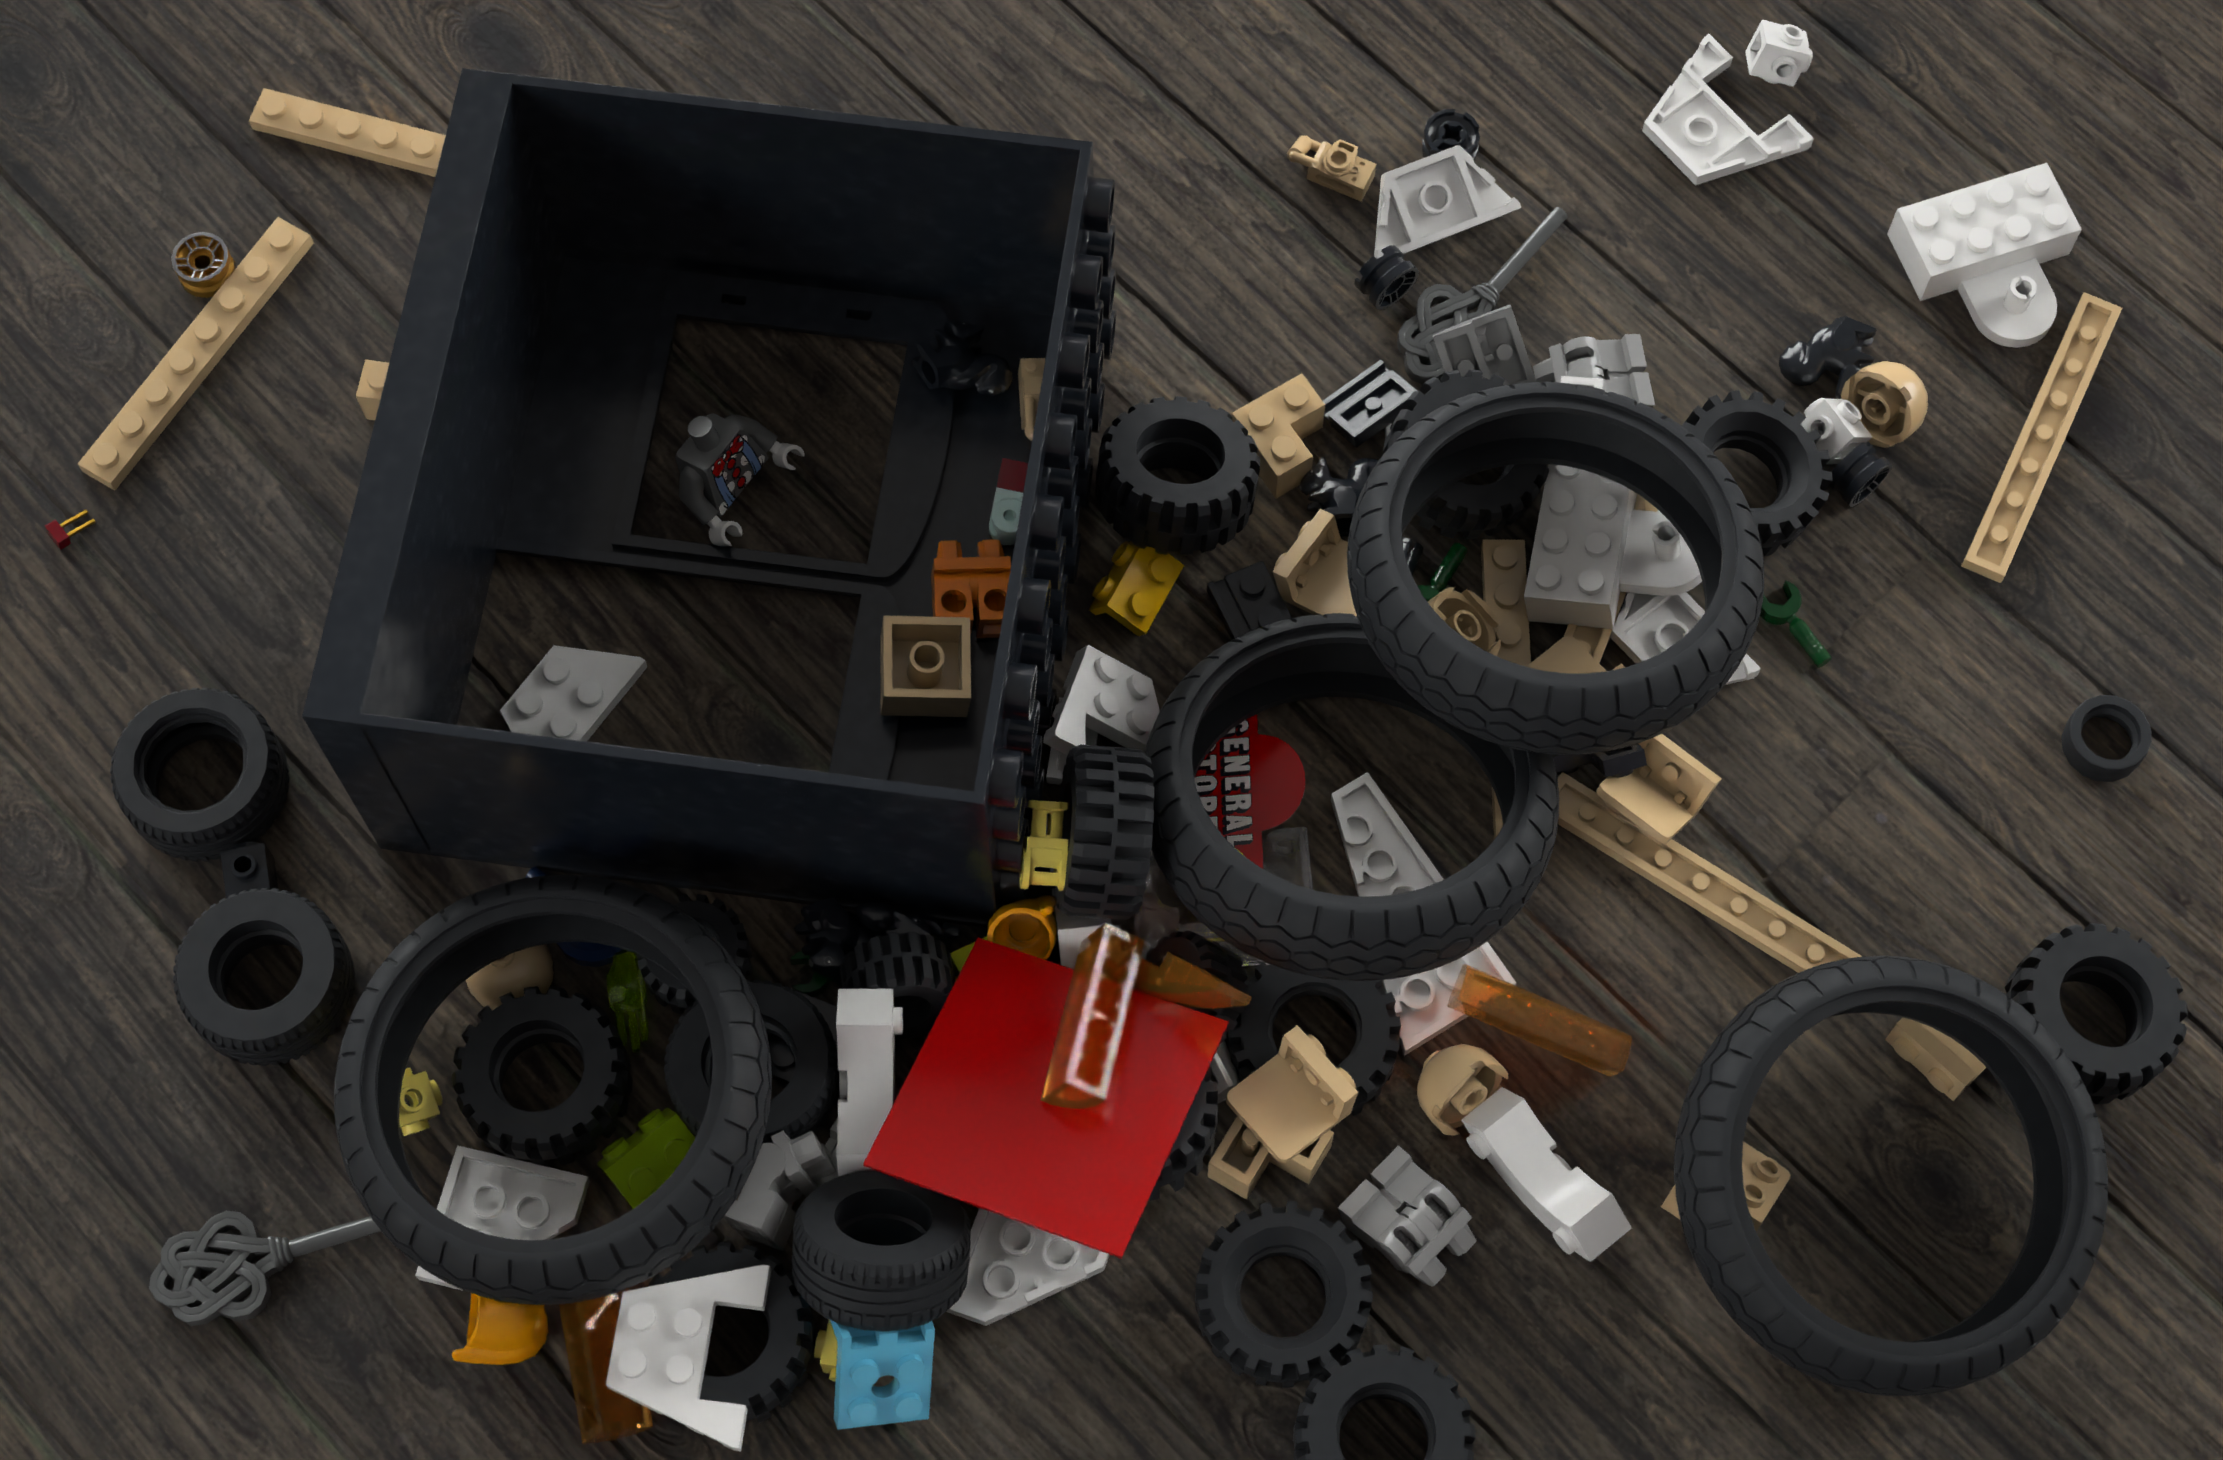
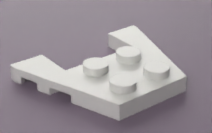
M1710 34L1706 35L1700 42L1699 48L1693 57L1689 58L1674 84L1669 86L1644 122L1642 129L1650 140L1695 185L1805 151L1811 147L1814 139L1790 114L1758 136L1714 93L1706 83L1729 68L1733 57Z
M1090 645L1085 646L1076 652L1063 686L1066 690L1062 702L1057 704L1052 716L1055 718L1053 726L1046 730L1044 743L1068 755L1074 747L1080 744L1085 745L1086 726L1126 748L1140 749L1145 753L1151 730L1160 712L1152 679Z
M758 1265L623 1291L606 1381L608 1389L682 1423L687 1428L701 1435L704 1434L722 1443L729 1449L741 1451L748 1412L747 1406L701 1400L700 1394L716 1306L765 1311L771 1276L770 1265Z

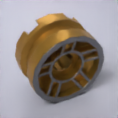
M199 232L188 235L175 246L171 257L172 267L178 275L181 284L187 292L196 297H213L235 270V262L226 244L213 233Z

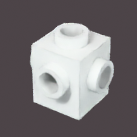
M1762 19L1746 49L1749 75L1760 77L1769 83H1782L1794 87L1801 72L1805 73L1812 61L1813 53L1809 49L1806 31H1802L1794 25H1781Z
M1820 398L1810 404L1804 411L1806 418L1801 425L1807 432L1817 429L1821 438L1815 445L1818 451L1828 450L1830 460L1827 464H1838L1855 447L1863 442L1866 443L1872 438L1860 421L1861 413L1848 400Z

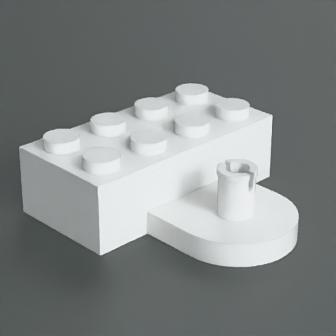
M2044 163L1898 208L1887 234L1920 301L1958 289L1976 327L1986 338L2002 346L2019 348L2030 346L2040 341L2048 333L2057 313L2055 294L2039 264L2069 255L2082 229L2048 163Z
M1548 464L1550 471L1544 486L1524 593L1529 621L1614 629L1620 592L1673 596L1688 592L1702 582L1699 568L1691 550L1672 523L1661 512L1634 510L1637 493L1613 480L1586 470Z

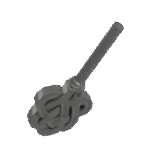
M1555 207L1487 283L1476 285L1463 294L1451 285L1435 284L1422 292L1417 300L1416 315L1405 321L1397 336L1398 350L1404 356L1405 372L1412 381L1423 384L1433 377L1438 378L1439 381L1441 380L1445 371L1432 335L1495 310L1500 298L1499 293L1568 218L1567 213L1562 208ZM1478 306L1476 312L1467 314V311Z
M224 1211L211 1217L199 1231L181 1232L167 1240L161 1249V1262L151 1275L149 1290L159 1303L172 1309L176 1318L190 1326L207 1324L220 1315L236 1321L253 1319L266 1308L270 1299L271 1289L268 1278L278 1271L281 1272L284 1267H287L289 1263L294 1261V1257L381 1232V1230L372 1218L368 1216L291 1240L287 1237L281 1238L278 1236L260 1238L257 1226L241 1212ZM231 1229H236L240 1231L241 1235L223 1233ZM210 1251L230 1252L232 1254L228 1256L219 1253H210ZM256 1256H265L255 1264L250 1263ZM202 1270L214 1271L202 1281L197 1280ZM172 1279H174V1287L173 1290L170 1291L168 1289L169 1283ZM249 1293H251L250 1296H249V1298H247V1299H246L245 1301H243V1302H239V1301L242 1300L244 1297H246Z

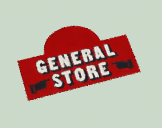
M1256 714L1231 729L1215 744L1198 768L1194 780L1204 809L1216 828L1232 846L1263 869L1262 831L1279 826L1297 810L1305 791V772L1298 754L1289 744L1273 736L1258 734Z

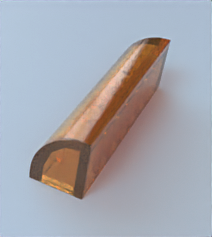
M1104 923L1081 942L1041 1101L1055 1106L1081 1109L1097 1106L1106 1100L1145 940L1108 923Z
M1468 964L1462 965L1447 1007L1609 1077L1624 1071L1631 1049V1035Z
M629 1288L597 1299L559 1304L582 1444L620 1439L653 1427L649 1408L608 1389L606 1386L623 1291H628Z

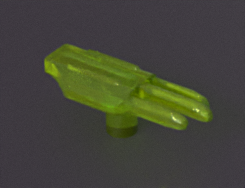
M628 952L613 956V964L606 979L610 1008L615 1011L618 1034L623 1045L627 1046L624 1013H627L633 1052L640 1051V1037L636 1011L639 1013L642 1041L646 1042L648 1039L645 1009L647 995L645 981L637 964L636 953Z

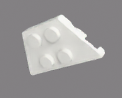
M1457 145L1381 175L1374 256L1376 259L1384 255L1381 252L1382 249L1395 245L1405 254L1519 210L1522 207L1515 197L1511 198L1495 183L1496 179L1485 169L1479 168L1474 163L1473 158L1460 145Z
M1687 592L1673 596L1628 593L1610 638L1637 664L1664 652L1680 641L1695 627L1705 614V611ZM1746 653L1726 685L1754 679L1759 674L1761 668Z
M554 645L500 711L511 732L587 742L646 670L647 664L644 659L637 656Z

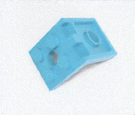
M830 1320L838 1342L834 1421L837 1430L929 1419L935 1335L933 1322L931 1321L906 1330L869 1331L844 1326ZM882 1376H894V1379L885 1386H873Z

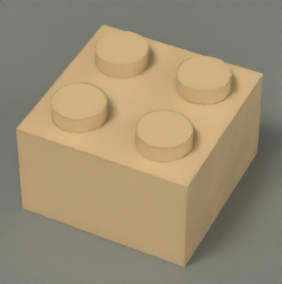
M883 616L880 635L881 715L967 717L971 701L970 618Z

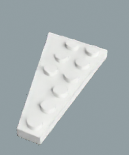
M1368 772L1331 794V803L1358 897L1402 894L1422 889L1444 880ZM1488 942L1462 958L1436 969L1412 974L1411 976L1382 980L1385 992H1392L1396 1000L1394 1009L1396 1016H1400L1401 1029L1399 1041L1404 1056L1514 989L1516 981Z

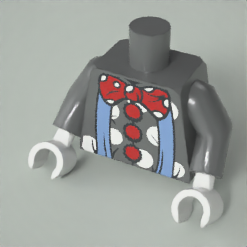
M712 413L706 417L699 416L694 418L689 423L688 432L690 437L676 453L675 460L680 472L679 498L702 525L708 524L710 526L709 538L714 545L732 546L725 537V530L733 537H741L743 534L742 528L737 522L721 521L719 517L725 513L769 459L766 453L768 451L772 452L774 463L781 468L795 470L796 468L788 464L786 460L787 453L791 451L802 457L805 454L803 449L797 445L776 441L778 436L753 418L734 414L722 418Z

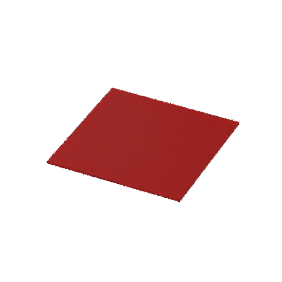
M978 937L863 1166L1122 1259L1228 1027L1229 1021Z

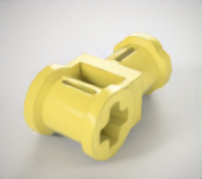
M1028 800V807L1032 809L1031 837H1024L1022 867L1019 874L1020 889H1027L1029 885L1057 886L1059 891H1063L1069 852L1068 839H1062L1064 811L1069 809V803ZM1047 814H1048V815H1049V816H1048V831H1047V835H1046ZM1035 867L1054 868V871H1035Z

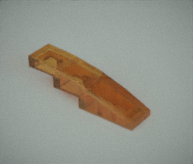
M1169 952L1166 954L1161 966L1134 954L1128 966L1125 967L1101 955L1093 972L1125 987L1184 1007L1217 1009L1246 1006L1252 998L1204 969Z

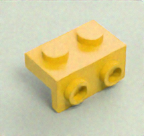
M1126 541L1114 553L1112 557L1114 566L1109 575L1103 577L1094 588L1092 596L1095 599L1089 611L1095 615L1106 612L1134 634L1141 636L1145 635L1149 630L1184 565L1169 553L1167 555L1155 553L1154 548L1146 546L1145 549L1134 545L1132 541Z

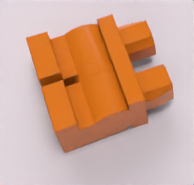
M999 539L978 542L977 557H962L961 543L956 540L940 541L937 557L933 560L931 573L933 617L970 618V637L974 621L973 608H976V637H1000L1011 570V556H1004Z

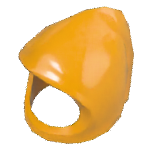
M1042 895L1037 898L1017 900L1001 906L988 921L987 940L1048 960L1057 942V923L1053 915L1056 907L1055 896Z
M471 1293L467 1344L464 1348L456 1349L452 1352L453 1360L474 1364L504 1365L520 1363L534 1357L546 1342L548 1335V1318L545 1305L504 1302Z

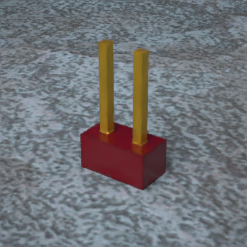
M87 510L80 512L61 524L55 519L45 525L47 534L60 550L71 544L69 537L96 523L93 518L69 533L64 531L63 528L88 514Z

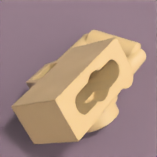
M1303 135L1296 140L1287 153L1290 161L1309 167L1307 171L1308 180L1361 202L1375 177L1376 164L1358 157V146L1343 140H1338L1332 145L1328 142H1317ZM1309 150L1316 152L1314 158L1306 155Z
M1045 358L1020 359L1018 369L1022 430H1025V435L1031 441Z

